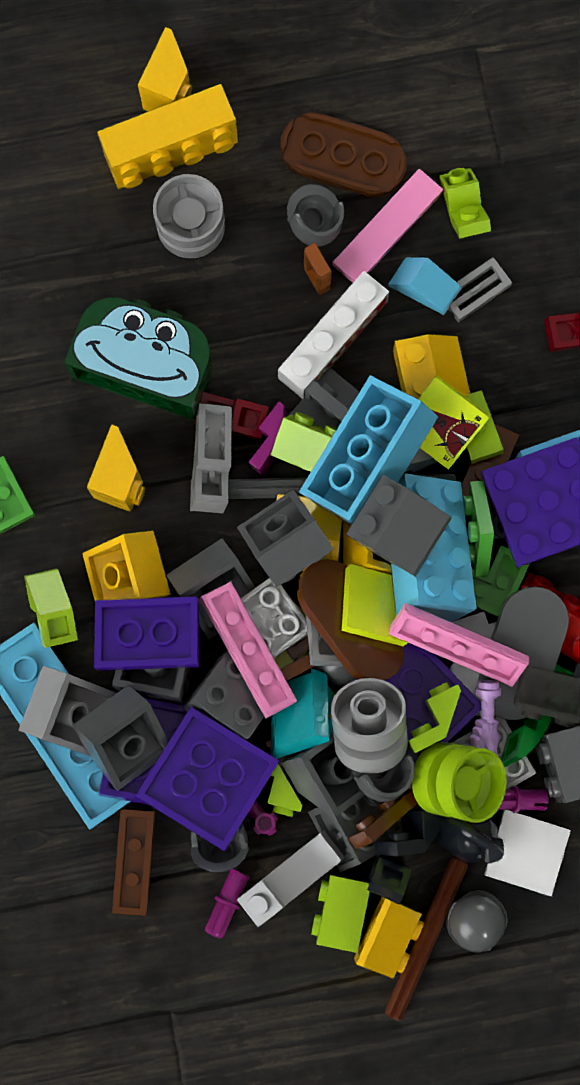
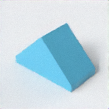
M406 257L389 282V287L442 315L446 313L461 290V286L429 258Z

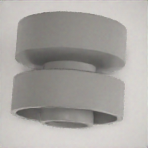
M193 174L175 176L160 187L154 198L153 214L158 235L163 245L173 254L183 258H199L212 252L220 244L225 232L223 202L217 188L206 178Z
M375 678L359 679L343 686L336 693L331 704L335 751L338 758L345 766L360 773L374 774L393 768L403 759L408 747L406 704L402 693L391 683Z

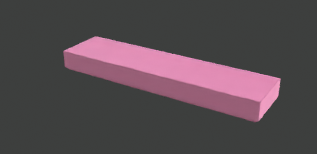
M418 169L333 261V266L352 283L363 271L369 274L439 198L444 189L422 170Z
M232 582L201 596L200 601L265 719L297 702L296 697Z
M407 603L403 605L389 628V635L513 687L529 665L528 655Z

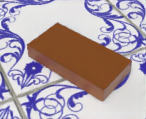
M313 243L305 248L304 270L317 293L321 295L330 290L331 270L316 243Z

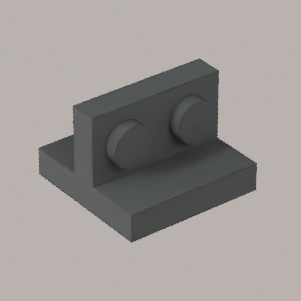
M329 368L318 382L313 380L305 389V397L289 415H295L296 412L313 417L315 419L314 424L324 428L326 425L339 427L360 392Z

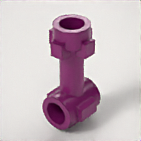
M255 801L248 812L255 821L253 829L258 835L262 833L272 836L277 832L275 827L278 818L274 813H266L259 803Z

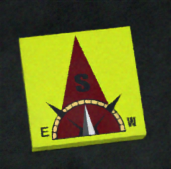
M436 375L418 398L438 416L421 444L420 449L449 470L490 418V415Z

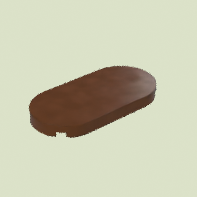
M310 112L302 114V117L297 119L294 118L286 125L281 136L282 158L288 168L294 173L364 196L380 197L393 192L401 184L406 173L407 158L405 152L393 136L322 113Z
M323 559L312 563L302 572L298 580L299 590L297 591V596L302 610L350 675L358 680L375 678L387 681L400 670L403 664L404 646L341 631L345 568L347 566L331 559Z

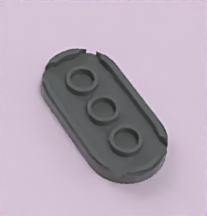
M539 586L522 588L516 593L511 594L501 607L491 640L528 655L529 665L513 687L499 682L501 696L495 699L494 708L495 715L500 718L518 720L528 717L541 706L545 699L569 624L565 604L555 593ZM481 673L478 677V681L484 679L495 680Z

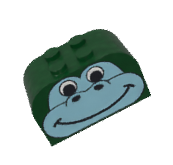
M110 297L98 300L90 305L80 319L64 361L71 377L194 421L198 404L201 402L203 393L208 388L213 371L210 348L204 333L196 325L185 321L183 315L172 310H165V313L152 309L153 306L150 303L140 299H134L133 302L125 299Z

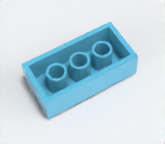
M370 375L299 493L319 507L352 525L382 475L397 483L399 482L438 416L422 401Z
M404 473L398 482L399 484L421 496L451 516L452 519L416 577L391 563L396 616L403 605L407 603L444 620L456 621L477 609L461 482Z

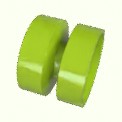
M437 742L424 749L415 763V774L412 781L413 794L419 806L428 813L475 823L483 822L491 818L502 804L506 792V772L500 758L489 749Z

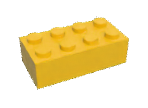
M221 84L97 132L104 156L118 189L123 187L127 189L134 188L140 185L143 179L154 175L156 177L165 176L172 172L174 167L184 163L186 165H193L201 161L205 155L213 152L224 153L230 150L234 144L238 143L236 118Z

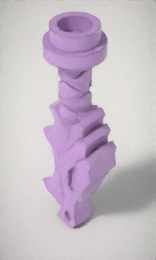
M479 680L478 686L475 688V694L482 699L481 718L475 721L476 726L473 727V734L469 737V746L489 749L497 755L498 744L502 736L497 732L499 722L494 719L495 699L501 696V688L497 680Z

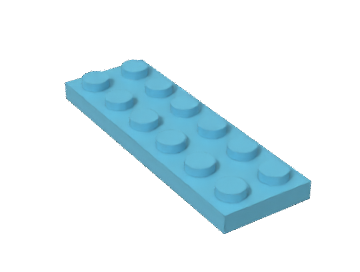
M34 622L0 645V695L20 725L42 667L46 666L69 674L52 647L45 648L42 646L40 631ZM26 733L89 830L131 802L98 796L103 772L92 757Z

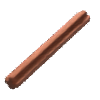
M452 857L449 861L423 921L424 925L421 933L413 944L407 965L403 973L400 974L385 1009L386 1015L400 1021L403 1019L467 871L468 864L456 857Z

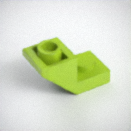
M457 168L451 170L448 174L439 175L441 186L444 189L443 194L451 224L459 239L491 231L490 219L481 205L479 181L471 168Z
M58 569L24 576L30 608L37 615L42 646L47 648L78 640L72 606Z
M446 682L429 691L431 698L427 699L425 703L437 726L432 728L430 723H427L411 731L413 739L408 741V746L412 754L446 738L461 692L458 684L450 688Z
M278 764L271 774L274 780L268 804L274 805L273 812L292 817L294 811L301 812L302 804Z

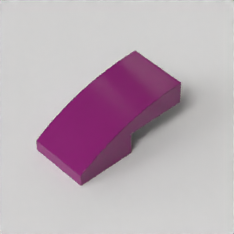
M280 402L277 403L260 425L259 430L267 439L249 461L252 468L263 477L276 458L270 454L283 418L288 416L285 406Z

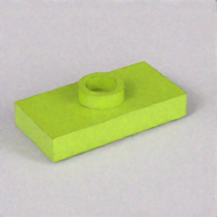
M482 390L466 395L465 397L490 415V418L466 447L471 463L473 464L503 454L504 449Z

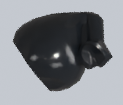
M443 817L441 829L436 835V839L439 845L452 856L463 862L472 863L483 859L489 864L498 862L503 858V840L498 837V826L492 817L478 823L452 817Z

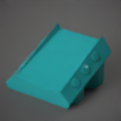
M311 669V673L287 681L297 702L271 716L272 757L278 759L329 742V736L333 733V725L329 715L331 714V704L335 694L328 687L327 674Z

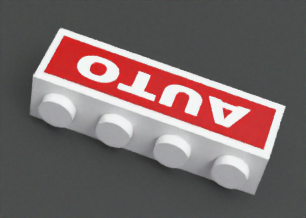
M363 271L278 369V379L303 399L308 385L313 380L318 382L388 302L389 291Z

